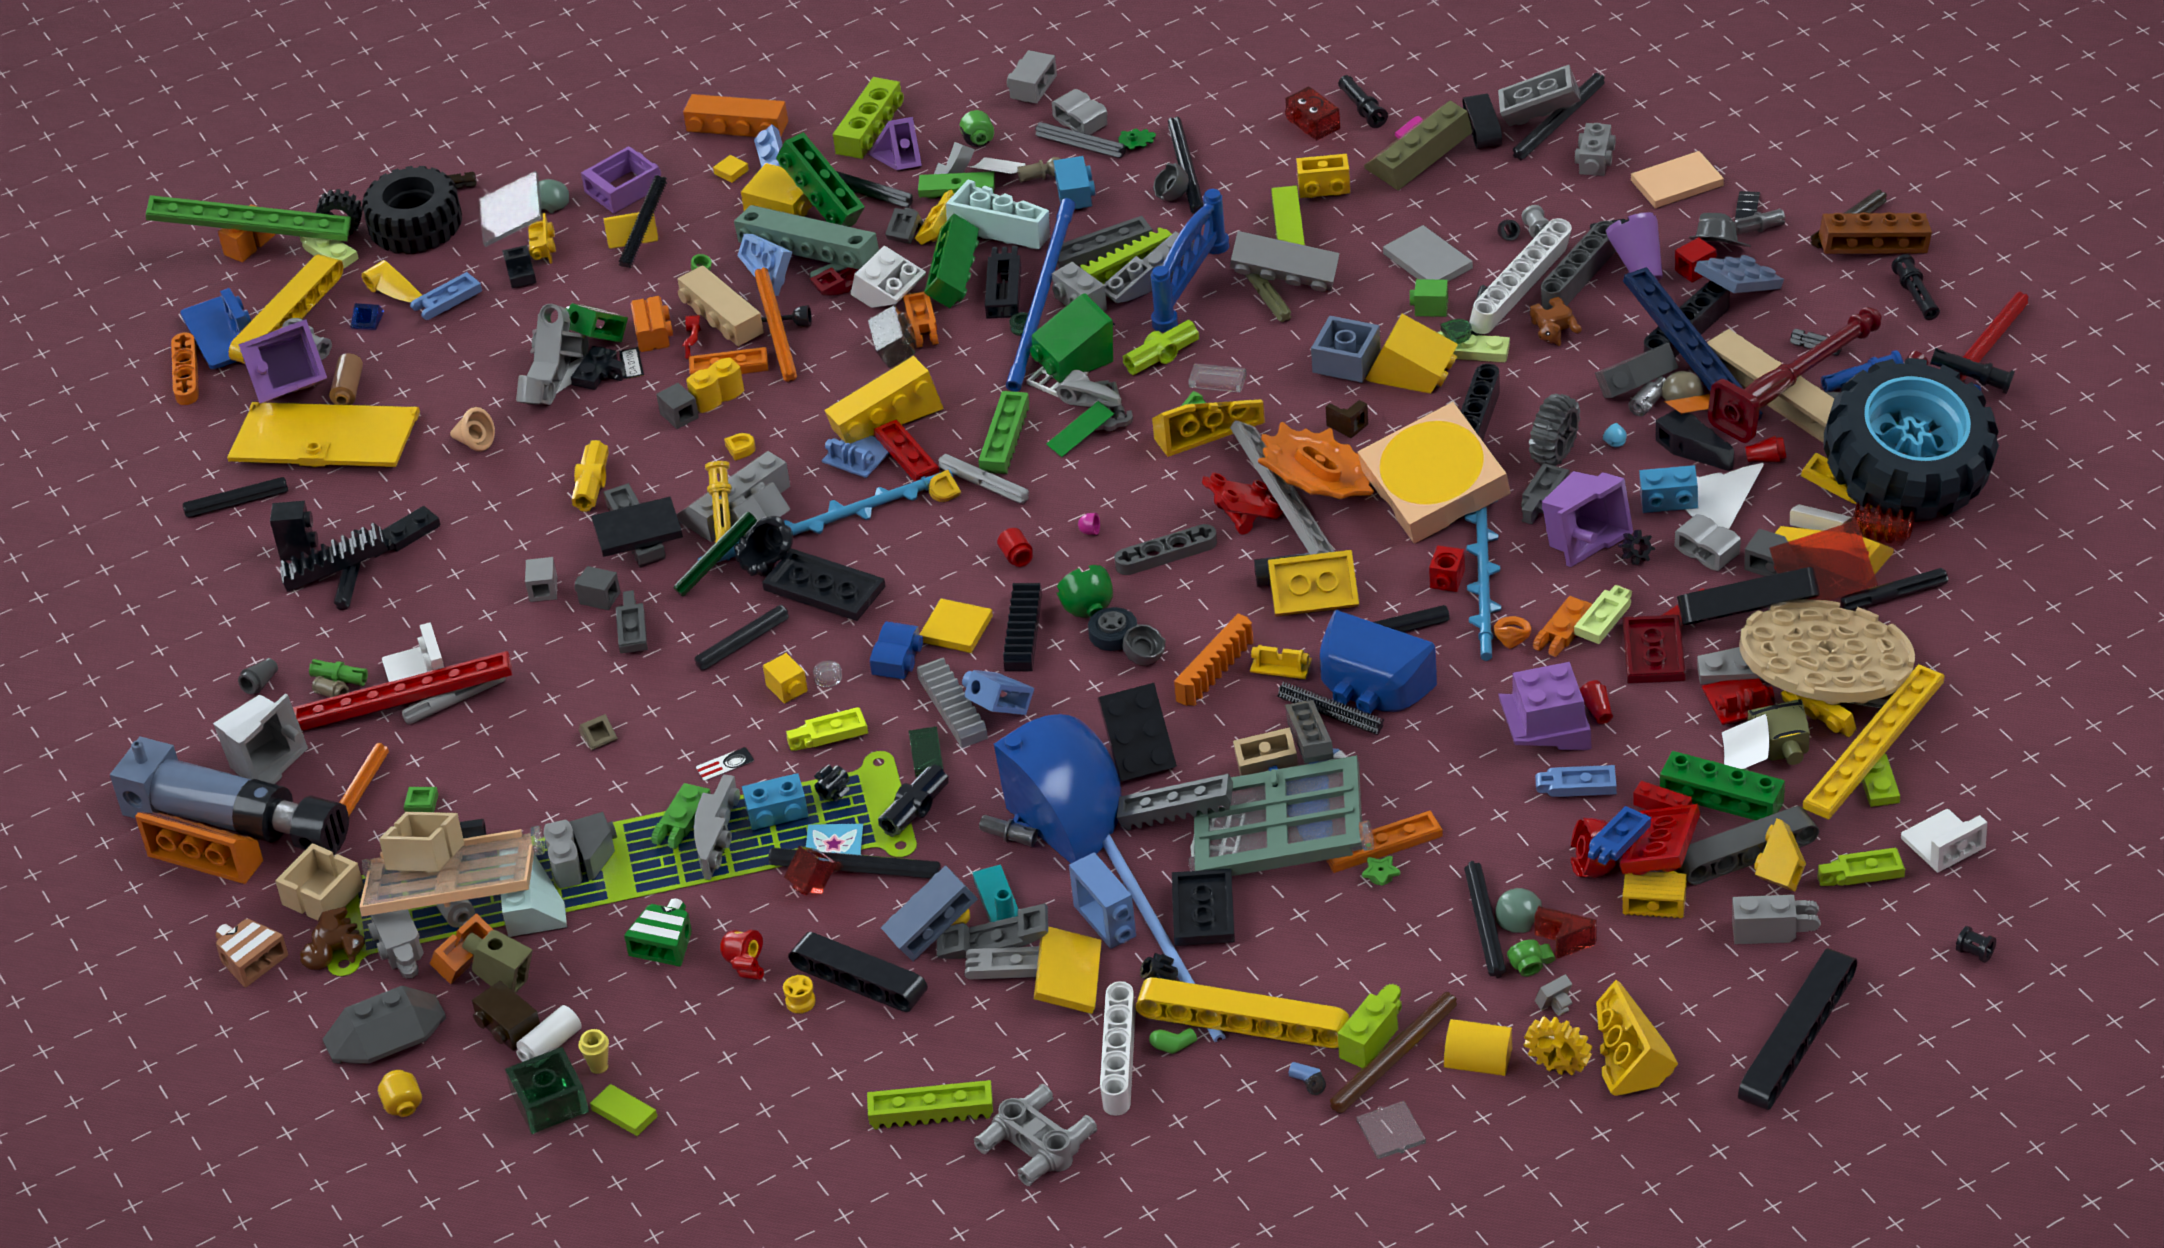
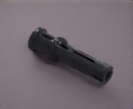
M1342 76L1339 79L1338 86L1356 104L1359 115L1366 118L1368 125L1372 128H1379L1384 125L1388 119L1387 111L1379 107L1378 101L1374 97L1368 96L1351 76Z
M1908 254L1898 256L1892 262L1891 268L1895 274L1899 275L1901 286L1909 290L1926 320L1935 319L1939 315L1940 310L1922 282L1923 274L1919 269H1916L1914 258Z
M1935 348L1930 362L1931 365L1941 367L1943 364L1959 372L1961 375L1979 380V383L1984 387L1990 385L2002 389L2005 394L2008 392L2015 373L2013 370L2008 372L1993 367V363L1990 362L1984 365Z

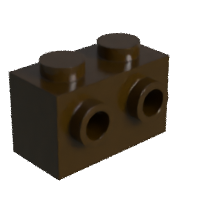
M502 981L497 982L472 999L475 1011L473 1018L477 1025L482 1029H488L499 1044L504 1043L512 1051L517 1049V1042L540 1024L537 1011Z

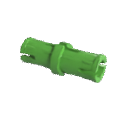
M313 659L312 663H310L309 675L312 677L322 676L335 682L339 680L345 683L364 686L365 682H367L368 670L344 665V662L337 661L336 663Z

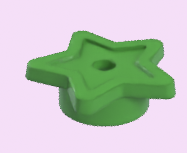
M1387 856L1381 860L1368 857V868L1362 872V877L1369 878L1372 883L1382 886L1391 882L1394 876H1399L1401 873L1399 869L1393 866L1392 856Z

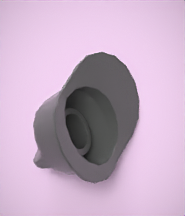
M1722 213L1701 214L1696 236L1689 237L1691 240L1699 237L1704 241H1719L1751 247V245L1738 242L1734 221Z

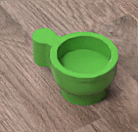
M1536 940L1521 941L1512 946L1507 952V957L1513 968L1519 970L1520 975L1524 977L1538 973L1543 968L1542 963L1549 964L1556 959L1549 944L1539 945Z

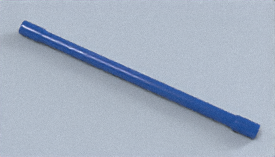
M1069 198L1063 199L1060 203L1056 216L1057 221L1015 360L1006 381V388L1012 392L1021 390L1030 355V347L1032 346V334L1038 329L1052 282V273L1055 272L1068 225L1072 220L1076 203Z

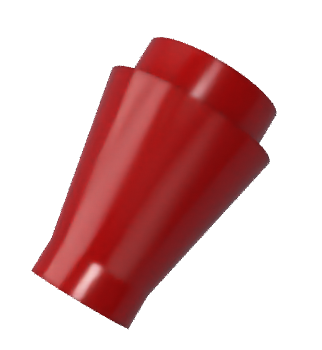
M1775 435L1755 444L1745 446L1748 462H1780V459L1787 458L1783 437L1776 438Z
M1598 680L1585 683L1580 688L1584 705L1595 717L1598 724L1610 722L1613 714L1606 686Z

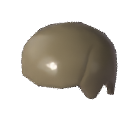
M1678 371L1671 374L1664 380L1661 387L1662 397L1666 401L1705 395L1700 378L1686 371Z

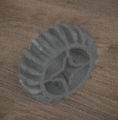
M1551 394L1540 405L1539 412L1532 423L1533 428L1530 432L1531 438L1529 440V452L1534 462H1538L1540 465L1545 463L1556 466L1562 463V460L1566 458L1571 448L1574 447L1573 443L1577 438L1578 424L1581 420L1579 417V404L1575 399L1564 394Z

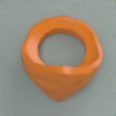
M1516 616L1503 617L1495 623L1494 633L1505 647L1512 649L1530 636L1531 626L1524 618ZM1507 625H1518V626L1522 627L1523 629H1519V628L1512 627V626H1508V627H1504V626H1507Z

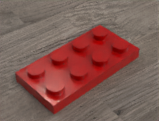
M1698 804L1640 811V813L1651 817V825L1623 854L1620 861L1622 874L1643 875L1654 870L1671 872L1682 867L1700 817Z

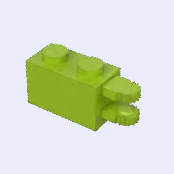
M1397 984L1386 985L1377 996L1370 993L1338 1032L1340 1059L1364 1068L1379 1054L1398 1030L1397 1015L1402 1009L1400 1001L1401 988Z

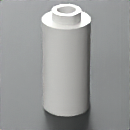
M565 1005L560 1006L517 1042L518 1050L516 1053L519 1059L526 1065L537 1066L582 1028L578 1016Z

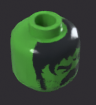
M974 110L961 118L959 124L960 131L968 145L982 147L993 139L994 126L985 112Z

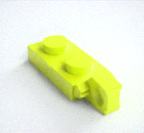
M857 707L805 720V724L799 728L786 731L787 742L791 751L812 748L868 734V727L861 709Z

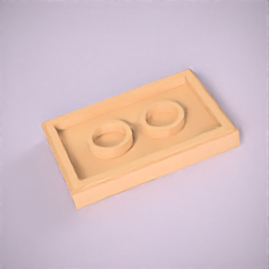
M1700 151L1631 173V181L1654 208L1724 186V178Z

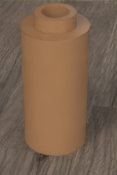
M343 354L337 360L329 394L330 400L335 405H352L355 402L363 368L361 358L355 354Z

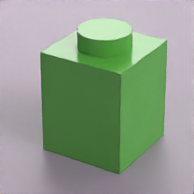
M1416 279L1415 290H1410V306H1415V316L1447 317L1448 280Z

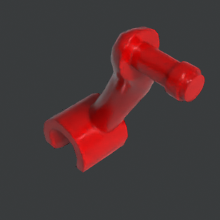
M700 315L685 317L686 331H691L690 337L682 345L685 346L686 359H689L691 356L690 346H693L698 341V332L701 331Z

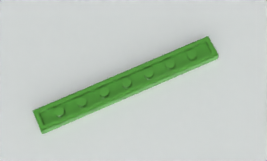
M152 195L149 197L146 210V220L338 241H348L351 226V217Z

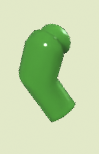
M1191 1028L1179 1034L1165 1030H1155L1151 1033L1149 1041L1156 1049L1174 1054L1195 1043L1197 1036Z

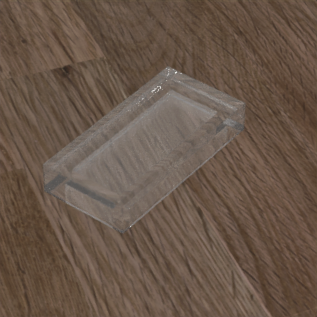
M1195 363L1189 378V387L1241 392L1247 376L1246 368Z

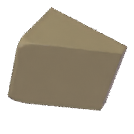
M606 714L579 726L580 735L591 751L618 739Z

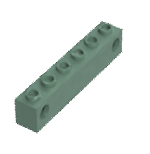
M750 205L734 220L738 242L740 243L744 234H754L792 251L793 255L850 268H862L879 251L876 233L758 206Z

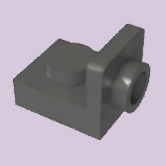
M895 208L885 235L887 239L911 244L916 228H921L924 222L919 213L912 208H904V210Z

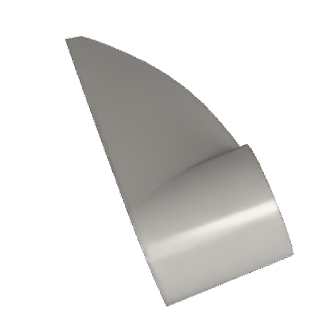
M1073 370L1056 389L1058 397L1070 405L1091 407L1099 401L1105 407L1119 406L1121 403V397L1115 391L1105 385L1090 381L1088 376L1080 370Z

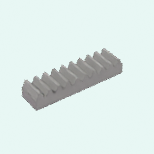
M944 657L918 666L917 675L919 681L961 748L988 739L984 720H981L980 714L976 712L975 706H972L971 700L965 698L962 686L959 685L958 679L954 677L953 671L950 672L949 665H946Z

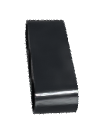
M1489 94L1463 97L1462 105L1463 109L1468 112L1472 130L1471 136L1476 149L1502 145L1501 127Z

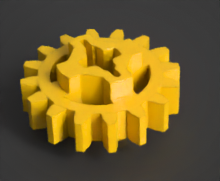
M1545 1016L1542 1017L1541 1021L1535 1019L1524 1036L1526 1039L1524 1047L1530 1049L1528 1052L1529 1056H1536L1538 1058L1536 1064L1544 1063L1547 1071L1557 1069L1560 1075L1563 1074L1564 1070L1570 1075H1574L1575 1071L1582 1072L1592 1055L1590 1053L1592 1045L1586 1043L1588 1036L1579 1035L1580 1028L1575 1027L1572 1029L1567 1020L1564 1023H1559L1557 1017H1553L1551 1022Z

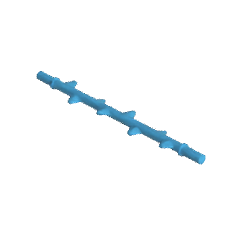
M935 475L926 478L921 477V480L889 491L878 487L876 488L875 496L847 506L832 500L829 503L827 513L796 524L788 520H784V523L792 529L794 536L809 530L820 534L823 532L824 525L854 514L869 520L871 519V512L874 507L902 497L912 501L916 500L919 491L929 490L930 481ZM734 546L718 562L729 561L730 558L735 557Z
M1486 506L1476 512L1465 515L1466 521L1476 524L1477 543L1467 545L1466 550L1477 556L1478 581L1467 585V591L1479 595V615L1469 617L1468 621L1480 628L1478 639L1480 640L1481 659L1484 661L1492 658L1493 633L1491 632V613L1501 611V605L1490 599L1489 576L1499 572L1500 566L1489 562L1488 542L1498 540L1499 535L1487 528Z

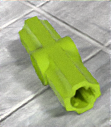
M1190 320L1179 324L1163 334L1160 331H1154L1146 337L1143 345L1122 356L1123 363L1127 371L1132 375L1159 361L1163 364H1168L1175 359L1178 350L1199 339V332Z

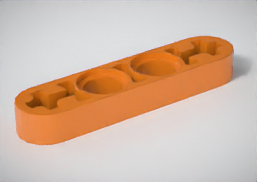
M185 332L175 335L171 341L173 392L176 402L180 405L192 404L199 397L197 346L194 336L191 333ZM184 359H190V360L185 361V362H180L181 360H184ZM185 375H190L189 377H186V378H180V377L185 376Z

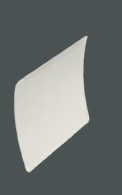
M984 157L978 164L971 167L1012 174L1017 172L1018 166H1025V163Z
M1765 714L1722 732L1725 765L1744 769L1768 758L1769 729Z

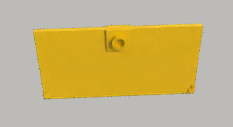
M252 402L227 459L228 462L291 463L312 467L325 465L396 467L414 423L419 417L420 409L419 407L294 403L259 404V402Z

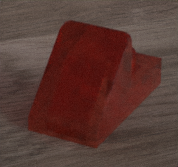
M1538 906L1535 912V935L1556 940V958H1562L1596 944L1597 920Z

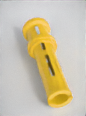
M713 461L705 464V469L709 475L707 492L712 496L715 543L731 528L728 494L731 493L732 487L731 484H728L727 469L730 468V464L727 461ZM720 508H722L724 527L721 526Z

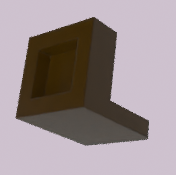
M1358 400L1348 409H1340L1331 403L1325 407L1326 426L1349 438L1354 437L1369 424L1368 405L1361 400Z

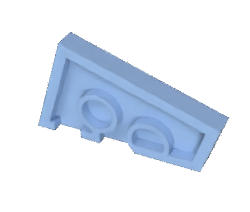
M744 234L737 256L754 277L756 269H762L763 267L768 269L775 296H779L781 287L785 282V274L792 251L754 234Z

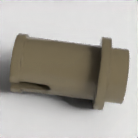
M318 676L312 684L314 693L327 697L349 693L348 686L339 680L335 682Z

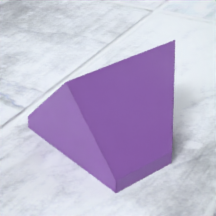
M913 117L888 121L868 155L897 171L921 167Z

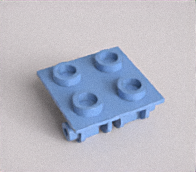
M873 436L853 443H845L842 439L839 441L833 438L832 440L828 439L825 443V449L828 450V454L822 459V462L867 478L886 458L889 452Z

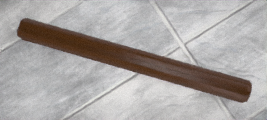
M1444 992L1330 1099L1332 1110L1341 1114L1457 1006V998L1449 992Z

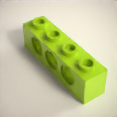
M873 77L833 133L835 154L859 159L864 158L868 150H871L873 143L881 134L888 121L892 120L894 113L903 103L904 94L901 92L899 81Z

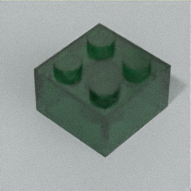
M563 1047L505 1069L511 1094L531 1134L589 1112L583 1085Z

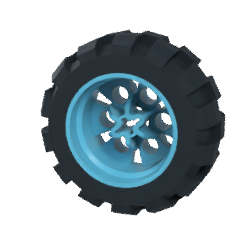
M1907 358L1904 364H1896L1893 359L1875 363L1868 369V373L1865 370L1857 373L1842 386L1841 393L1834 398L1824 430V451L1828 458V466L1837 483L1841 485L1846 484L1848 486L1846 490L1848 496L1863 508L1870 504L1878 508V515L1897 520L1899 515L1911 516L1912 522L1931 521L1937 516L1938 512H1941L1946 517L1966 506L1969 500L1980 494L1987 483L1999 447L1997 441L1998 427L1991 407H1985L1986 399L1984 394L1973 382L1967 385L1960 380L1959 372L1943 364L1940 369L1926 365L1927 360Z

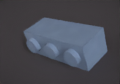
M945 865L897 913L892 915L881 929L905 955L914 961L978 898Z

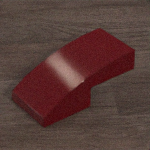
M831 267L810 278V281L822 295H839L851 292L854 275L859 269L847 267L837 273Z

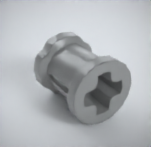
M1531 205L1522 212V220L1524 224L1529 226L1528 231L1533 238L1549 223V220L1544 218V211L1539 205Z

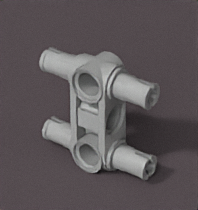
M1040 1084L1037 1089L1025 1098L1004 1100L999 1105V1113L993 1117L992 1124L974 1138L976 1148L983 1154H987L989 1150L1001 1141L1009 1140L1031 1156L1032 1159L1017 1170L1019 1179L1026 1186H1031L1035 1180L1047 1171L1059 1172L1068 1169L1073 1162L1072 1156L1078 1152L1080 1144L1097 1132L1095 1121L1088 1115H1084L1080 1121L1066 1130L1041 1114L1039 1110L1053 1100V1093L1045 1084Z

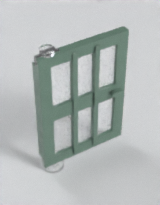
M1357 755L1231 777L1233 790L1230 809L1226 810L1224 807L1219 806V812H1215L1208 808V814H1203L1198 810L1197 816L1194 817L1195 856L1189 857L1190 871L1231 868L1232 876L1351 856L1353 851L1374 850L1371 824L1369 820L1362 821L1360 773Z

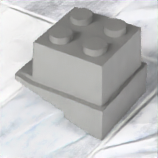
M286 693L275 703L262 695H258L213 723L230 768L241 777L251 780L257 779L275 784L282 778V773L308 749L289 696Z

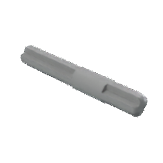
M944 454L938 460L940 469L944 471L950 469L952 474L1017 503L1023 504L1029 499L1028 489L953 456Z
M506 677L429 697L402 711L403 719L408 725L413 724L504 682Z

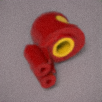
M732 930L726 933L720 943V951L723 958L732 964V968L738 972L740 977L757 980L763 978L764 969L759 966L757 961L763 946L761 933L757 930H748L746 932Z

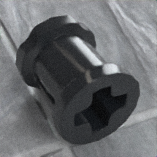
M1970 926L1963 928L1956 941V951L1960 953L1965 951L1973 954L1984 963L1991 958L1996 947V938L1994 936L1986 937L1978 934ZM1972 942H1975V943L1979 944L1980 946L1978 947V946L1972 944Z

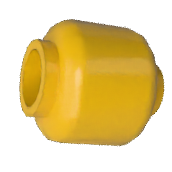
M393 1070L387 1073L378 1085L379 1097L388 1114L407 1117L415 1112L422 1101V1093L413 1074L403 1070Z

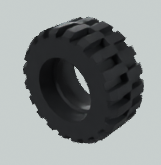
M407 166L405 167L406 169L401 170L398 168L392 170L390 174L385 173L381 175L378 181L374 180L364 194L362 207L369 235L373 242L386 251L390 249L391 252L397 254L400 252L412 254L418 251L423 253L427 249H435L442 242L446 243L449 241L451 235H455L462 222V211L456 185L447 174L433 167L428 169L426 166H419L418 168Z

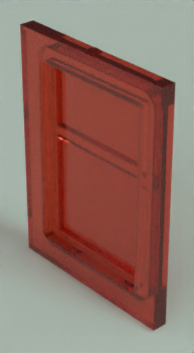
M1857 520L1769 548L1777 574L1814 567L1820 595L1806 600L1830 601L1878 586L1868 556L1869 552L1866 549Z

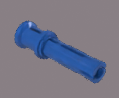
M1894 350L1890 355L1884 357H1871L1868 363L1822 376L1821 384L1823 390L1831 392L1842 388L1846 382L1860 371L1865 370L1868 373V369L1875 363L1893 359L1896 364H1904L1898 350Z

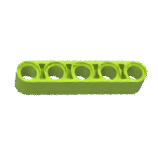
M1297 185L1271 188L1277 240L1305 246Z

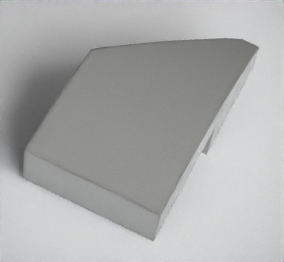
M954 142L947 165L938 163L934 174L963 173L975 149Z

